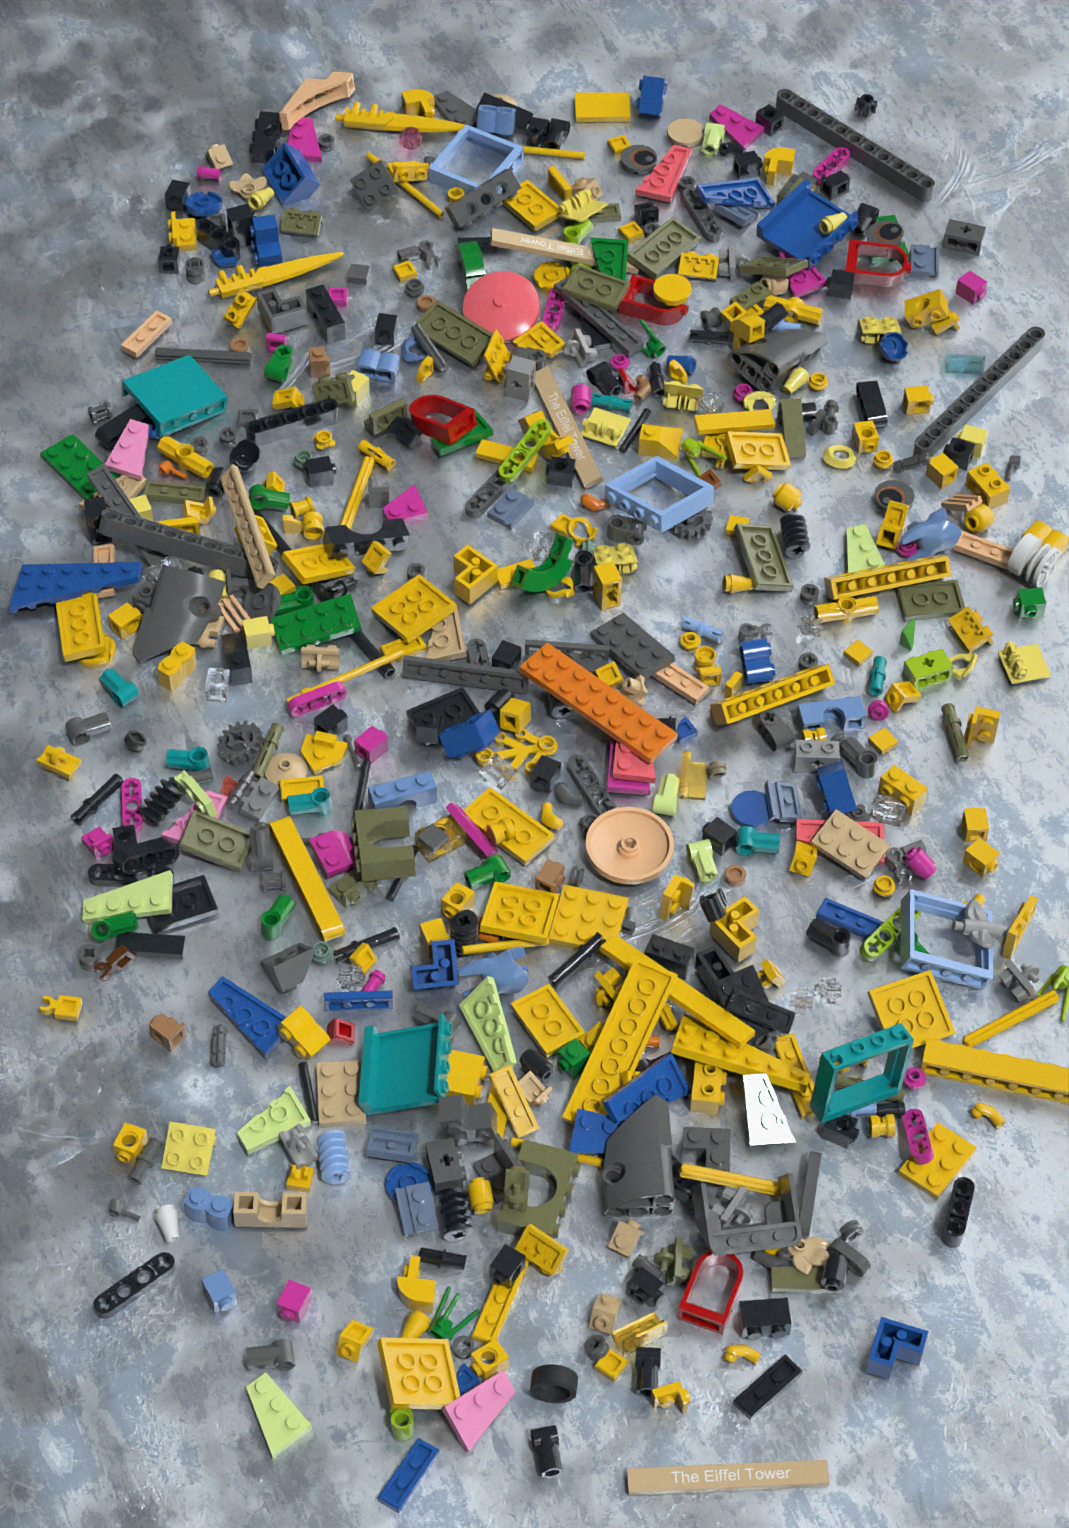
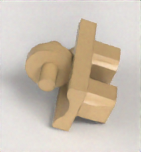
M315 645L301 647V668L317 669V672H322V669H339L340 648H337L336 645H328L326 648L316 647Z
M641 675L635 679L628 677L623 683V689L620 691L615 689L638 706H642L646 702L645 696L648 694V690L644 685L645 678Z

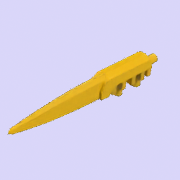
M359 102L353 103L352 110H350V107H346L344 115L336 114L335 121L344 122L345 128L387 132L389 130L449 132L462 130L465 124L429 117L395 114V112L384 113V110H380V113H377V104L371 105L370 112H366V108H362V111H359L361 105Z
M343 252L301 258L269 267L264 266L258 268L256 273L254 268L250 269L249 273H245L243 266L239 265L236 267L238 276L234 273L231 278H227L225 271L221 270L217 273L219 278L215 279V288L208 289L210 297L218 295L221 300L235 297L240 289L245 290L247 293L257 291L265 286L321 267L342 257Z

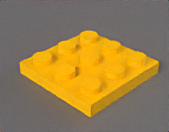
M420 574L371 607L372 614L407 643H410L457 610L455 602Z
M494 882L480 924V932L546 945L560 894Z
M564 884L550 931L549 943L578 949L580 944L584 945L596 932H599L603 936L602 939L606 941L615 934L620 936L629 898ZM600 948L595 952L597 954L604 955L602 952H600Z
M931 970L867 992L881 1030L902 1023L914 1039L912 1049L926 1045L927 1039L941 1040L956 1034Z
M382 1337L379 1339L377 1345L391 1409H441L460 1397L448 1339Z

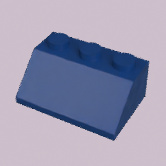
M285 142L262 168L264 175L284 206L309 199L320 186L318 179L301 151Z

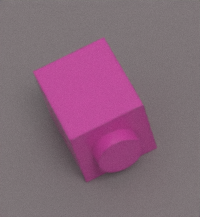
M969 270L958 279L955 294L974 305L986 296L987 281Z
M372 725L354 740L355 753L363 760H370L372 764L388 751L387 735Z
M289 1279L277 1302L278 1315L285 1321L300 1323L312 1300L311 1288Z

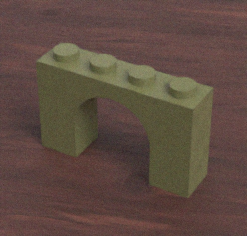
M407 806L355 810V819L351 820L356 869L357 873H361L362 881L416 877L413 845L386 848L373 844L382 839L410 836Z
M524 1139L518 1155L525 1170H530L531 1175L542 1177L549 1181L556 1193L549 1202L543 1205L527 1206V1211L519 1209L503 1210L502 1202L496 1220V1231L521 1238L527 1225L532 1224L553 1239L558 1238L562 1226L559 1224L560 1218H565L568 1204H566L567 1197L571 1198L575 1187V1184L572 1183L574 1177L578 1178L581 1170V1164L578 1163V1154Z

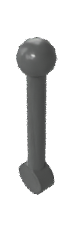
M347 734L344 736V741L348 743L356 771L361 770L351 743L352 736Z

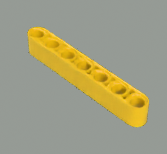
M287 816L268 823L274 843L321 940L327 942L344 936L345 929L291 817Z

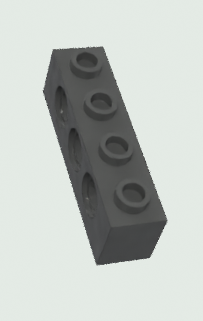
M511 168L504 169L444 209L454 227H462L464 229L472 224L471 220L474 218L480 219L488 214V209H495L503 204L502 200L515 197L518 194L517 191L522 187ZM498 185L502 187V193L500 195H498L496 192V187ZM482 195H485L487 198L485 205L481 203ZM467 205H470L472 208L469 215L465 211Z

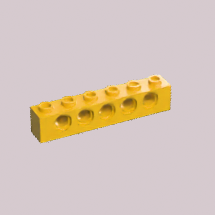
M939 554L824 577L827 598L835 600L843 596H855L950 577L949 556Z
M829 664L816 665L710 704L716 725L730 724L835 685Z

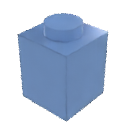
M224 1269L201 1279L203 1291L215 1313L227 1311L237 1304L236 1292Z

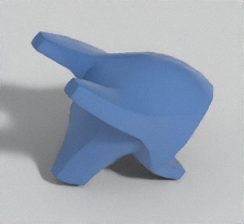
M945 508L931 513L925 522L914 521L908 525V531L902 536L900 543L904 545L915 540L920 549L905 561L933 556L937 552L948 550L957 544L961 536V530L951 521L944 519L947 517Z
M522 946L506 949L499 955L489 952L484 955V958L472 961L458 970L459 977L478 974L481 975L482 981L487 976L494 977L498 994L519 993L528 983L529 972L527 965L520 966L514 960L525 957V950ZM475 988L462 992L463 998L465 999Z

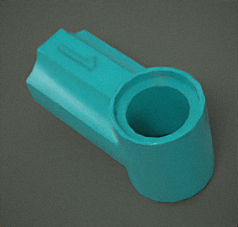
M106 669L99 677L100 683L112 694L115 703L120 708L140 697L136 685L132 681L127 682L114 669Z
M195 747L191 750L169 749L166 753L167 768L188 769L195 772L211 767L208 752L204 747Z
M319 787L313 790L312 793L288 796L290 815L315 812L317 815L324 816L332 810L330 792L326 788Z
M743 826L737 830L736 851L739 854L752 855L755 851L779 853L780 834L756 832L754 828L749 826Z

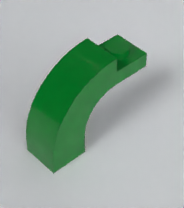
M476 241L455 244L457 260L463 268L467 291L475 281L485 276L481 251Z
M556 533L546 560L541 565L533 568L517 564L511 584L531 592L545 591L557 585L567 575L573 564V561L568 559V555L572 549L574 539Z

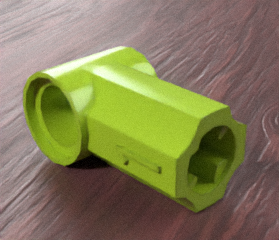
M588 218L584 222L576 221L572 226L566 227L564 229L563 242H574L580 245V242L593 229L590 219Z
M389 1403L393 1436L399 1441L410 1439L414 1434L412 1409H391ZM400 1423H406V1424H407L406 1426H403V1427L398 1426V1424H400Z

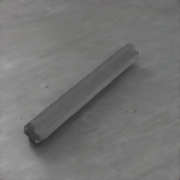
M162 347L155 349L156 359L176 360L190 355L195 361L251 364L252 360L250 352Z

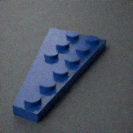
M142 563L23 564L9 605L10 614L17 613L18 609L25 607L29 609L37 608V604L45 602L54 604L82 597V593L93 591V594L101 592V588L109 586L118 588L139 583L143 570Z

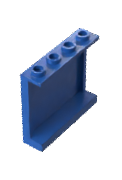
M805 179L757 224V237L790 258L808 260L807 269L810 270L821 261L824 255L830 253L833 247L838 242H841L851 230L857 227L858 211L855 210L851 215L811 191V182ZM841 212L847 215V219L830 235H825L821 232L819 221L823 217Z

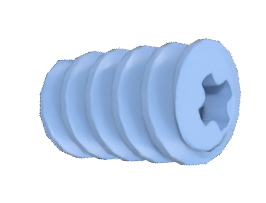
M339 1130L326 1132L317 1139L321 1178L324 1182L332 1185L344 1184L351 1179V1174L349 1173L351 1168L349 1166L347 1142L345 1140L346 1134Z

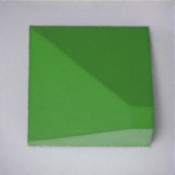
M911 619L903 628L899 642L901 646L910 651L913 649L915 619Z

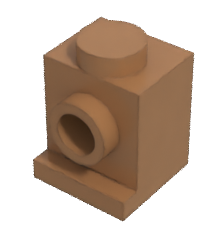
M324 346L308 348L311 378L330 376L329 354H325Z
M548 859L535 878V889L557 893V887L560 888L565 880L563 875L565 866Z
M162 1013L156 1015L149 1024L151 1038L170 1052L187 1037L183 1023L178 1024L172 1017L168 1018Z

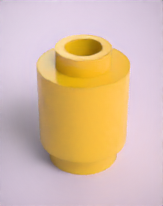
M483 1177L472 1179L471 1183L467 1185V1191L474 1214L480 1215L493 1211L494 1199L490 1181L485 1180Z

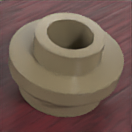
M721 761L711 762L706 768V773L712 779L723 777L727 774V764Z

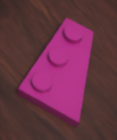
M302 117L291 127L288 144L299 149L306 161L322 162L312 118Z
M779 252L780 258H790L782 252ZM814 266L810 270L805 268L786 276L793 297L798 298L825 287L827 282Z

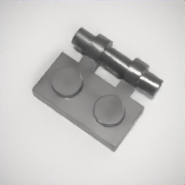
M248 770L239 779L237 788L233 789L230 793V799L227 804L230 807H235L237 803L242 805L240 814L258 823L278 794L280 787L262 777L258 783L254 782L252 779L255 773L252 770ZM246 789L251 791L248 797L243 795Z

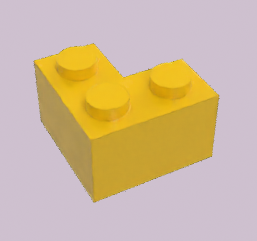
M468 544L453 556L454 572L458 575L455 577V595L469 605L498 582V565Z
M746 896L727 907L726 915L715 922H711L709 934L737 963L754 953L756 949L757 936L751 929L758 925L760 910Z

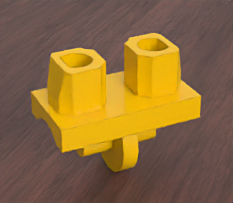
M240 289L223 319L240 329L246 318L251 314V310L258 299L245 290Z
M47 745L43 754L36 760L37 764L43 766L45 770L63 775L64 779L69 781L72 780L76 770L82 764L81 759L66 753L63 747L58 746L54 748L50 745Z
M613 967L604 974L600 971L594 974L604 988L598 987L595 990L597 994L594 1001L599 1006H612L613 1002L611 1000L616 1001L624 984L622 982L615 988V985L622 979V976Z

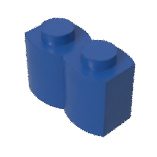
M766 638L740 642L739 652L745 685L772 681L773 676H775V666L773 663H770L769 656L772 655L771 644L767 643Z

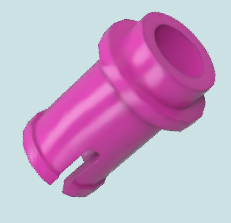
M204 165L202 167L198 166L197 178L220 181L221 169L207 168Z
M379 970L370 972L369 979L361 991H377L381 985L385 984V974Z

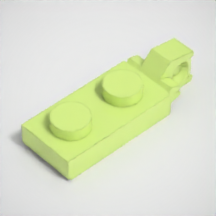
M185 770L174 776V779L184 787L187 797L191 801H196L195 804L201 813H206L211 817L217 816L213 801L192 776H189Z

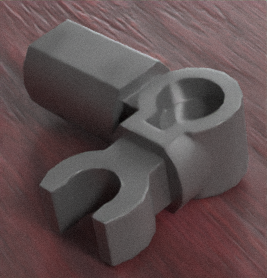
M428 240L421 241L417 247L414 245L397 251V258L400 263L416 260L421 257L426 261V268L428 270L431 269V263H435L437 267H440V258L435 255L433 245Z
M744 623L740 626L738 638L741 642L766 638L767 641L772 640L773 633H767L771 629V624L765 623L757 627V625Z
M922 840L902 846L900 849L895 847L888 849L884 862L895 872V880L898 884L902 881L901 874L906 875L908 880L912 878L911 869L906 867L904 863L906 852L913 847H921L926 853V847Z

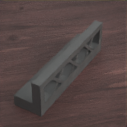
M525 639L524 662L537 652L529 650L530 647L540 649L548 642L596 677L598 676L595 670L609 663L610 645ZM573 651H581L582 653L575 654ZM595 652L605 653V656L595 655L594 653H595Z

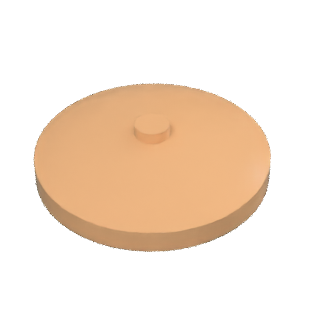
M620 807L609 810L595 819L587 832L585 847L590 864L600 875L613 882L630 885L651 881L668 868L673 856L674 839L668 825L656 814L637 807Z

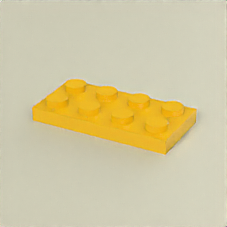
M89 592L82 594V597L56 603L65 662L107 652L97 593Z
M489 787L464 809V812L487 838H489L487 825L491 823L497 824L501 819L509 817L514 825L516 837L510 840L504 839L498 846L524 866L555 840V834L492 787Z

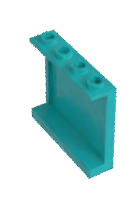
M190 355L122 380V396L130 394L156 424L155 432L159 438L227 411L228 396Z
M439 1013L438 1023L379 1033L374 1025L365 1026L358 1103L367 1116L439 1104V1098L446 1097V1093L449 1092L447 1073H450L448 1058L452 1050L450 1035L453 1033L451 1022L447 1021L443 1013Z

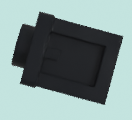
M652 202L634 205V212L640 226L659 221L658 206L654 207Z
M397 416L387 430L389 434L397 436L410 448L415 446L423 434V431L409 418Z

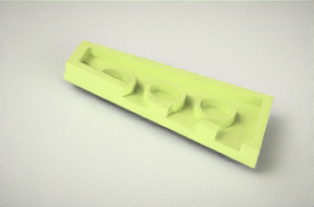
M169 870L83 900L82 920L85 924L95 923L101 916H111L134 910L137 917L170 914L172 910V872Z
M487 976L459 1004V1007L491 1068L495 1072L509 1065L513 1068L517 1061L494 977Z

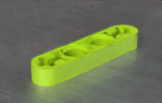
M537 420L499 467V477L503 482L511 483L515 481L550 437L551 425L547 420ZM528 441L536 442L534 447H527L525 444ZM523 455L525 459L518 462L514 460V457Z
M901 906L861 944L859 951L865 960H875L898 938L901 928H896L892 921L893 919H898L901 922ZM914 910V921L920 916V911ZM880 932H885L889 937V941H883L880 938ZM875 943L877 947L870 952L868 949Z

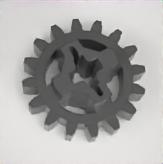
M707 507L671 528H674L675 534L680 532V537L688 535V539H691L695 535L698 539L699 534L705 536L706 531L711 530V525H713L712 511H708Z
M247 720L242 725L239 721L236 722L234 727L231 724L228 725L229 730H222L224 736L218 737L220 743L217 744L220 755L228 763L232 760L234 765L238 761L245 764V759L247 758L252 761L253 754L259 755L257 749L263 748L261 742L264 741L261 730L253 722L249 725Z

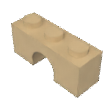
M235 1192L233 1209L235 1227L307 1228V1193L283 1192L281 1200L265 1201L259 1197V1192Z

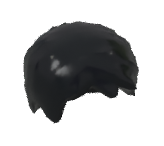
M244 439L240 441L229 455L230 465L237 466L239 472L249 473L259 463L260 448L251 440Z

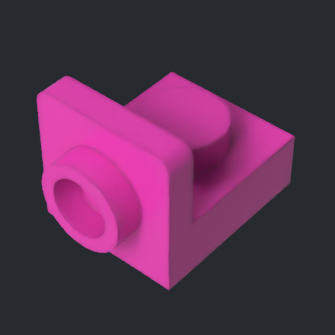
M100 826L81 837L82 843L95 859L107 855L115 849L113 836L111 834L107 835Z

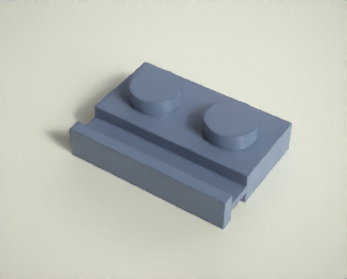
M714 204L713 208L722 217L734 221L739 226H745L753 222L754 218L758 219L760 213L747 206Z
M911 244V276L930 277L931 275L938 278L939 246L931 248L930 245Z
M509 487L487 512V518L503 526L507 525L512 530L533 507L534 499H528L527 495Z
M767 780L764 788L770 820L779 819L781 822L796 823L797 819H802L796 783L780 781L771 783L770 780Z
M373 1126L366 1148V1156L413 1163L419 1133Z
M429 1182L405 1186L404 1188H395L404 1237L439 1229Z

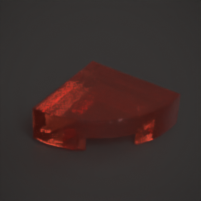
M228 775L223 780L221 791L229 800L230 793L239 784Z

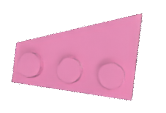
M130 419L105 463L108 470L142 481L145 451L150 430L148 424Z
M207 790L205 793L213 801L217 811V816L214 818L219 819L227 805L228 797ZM194 803L183 817H179L175 821L174 826L169 830L166 829L161 834V837H165L170 842L179 845L193 810L199 811L196 804Z
M504 1370L496 1373L441 1408L465 1452L470 1451L515 1393Z

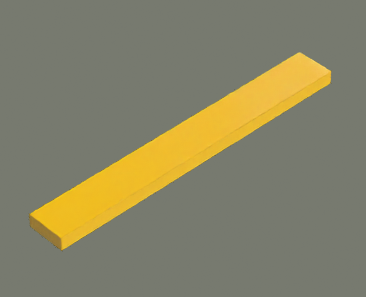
M616 934L600 947V952L628 971H630L636 957L665 969ZM677 978L669 995V1000L739 1048L755 1036L754 1029L680 978Z

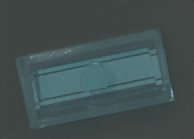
M947 353L945 355V373L978 376L984 373L985 356Z

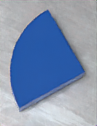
M687 717L680 721L676 733H678V743L682 744L696 737L698 731Z
M463 1363L456 1375L460 1396L480 1384L478 1377Z

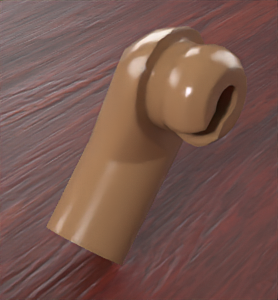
M642 374L638 375L635 379L638 391L634 395V399L637 402H641L651 391L648 379Z

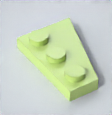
M866 524L846 528L848 573L885 565Z
M289 1086L277 1100L274 1099L269 1103V1107L261 1114H257L237 1132V1135L249 1155L281 1140L279 1132L290 1130L299 1123L305 1129L311 1126V1120L293 1089Z
M266 1372L246 1386L247 1394L261 1426L272 1459L312 1429L309 1421Z

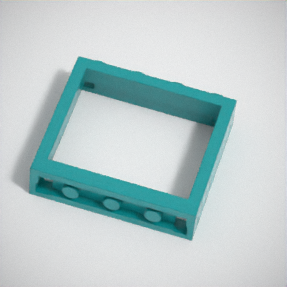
M902 1023L822 1052L809 1106L821 1124L900 1094L914 1042L913 1037ZM888 1052L883 1074L833 1092L839 1070Z

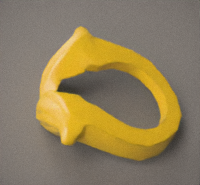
M575 517L569 522L568 534L574 539L576 546H580L581 542H585L586 539L578 537L573 533L572 525L574 522H581L585 525L586 531L590 536L589 539L596 537L598 528H594L586 518Z
M569 576L564 577L559 583L567 584L571 589H562L557 592H551L549 589L545 590L546 595L550 598H571L575 594V584Z

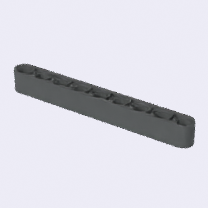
M104 509L101 513L98 530L105 536L225 572L227 568H230V573L255 580L244 548L114 509ZM269 556L276 575L279 562L274 557Z

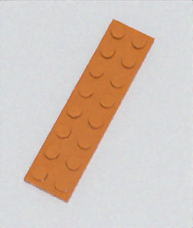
M548 642L519 666L520 673L649 764L677 740L678 733Z

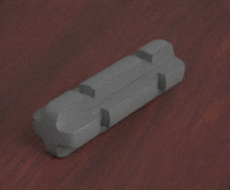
M925 452L919 454L920 456L915 455L905 458L903 461L898 460L893 463V469L896 473L903 472L904 469L910 470L920 467L921 464L924 466L930 463L931 457Z
M222 1024L213 1027L212 1065L216 1068L224 1066L226 1061L227 1028Z

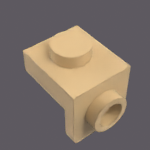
M214 144L208 148L205 157L210 159L213 168L223 170L233 166L225 144L219 146Z
M581 177L572 186V195L577 194L583 189H589L591 191L590 198L597 200L603 194L596 178Z
M531 1071L527 1072L518 1081L530 1108L537 1104L542 1106L550 1098L548 1094L553 1088L551 1086L545 1088Z
M628 1218L627 1222L620 1220L608 1247L627 1257H631L640 1236L644 1235L645 1230L640 1228V1223Z
M599 1293L592 1309L589 1328L612 1334L616 1318L621 1309L622 1299L615 1298L610 1294L604 1295Z

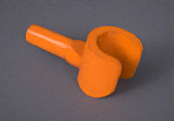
M164 461L159 465V473L163 476L170 472L183 479L187 478L186 474L173 468L170 461Z

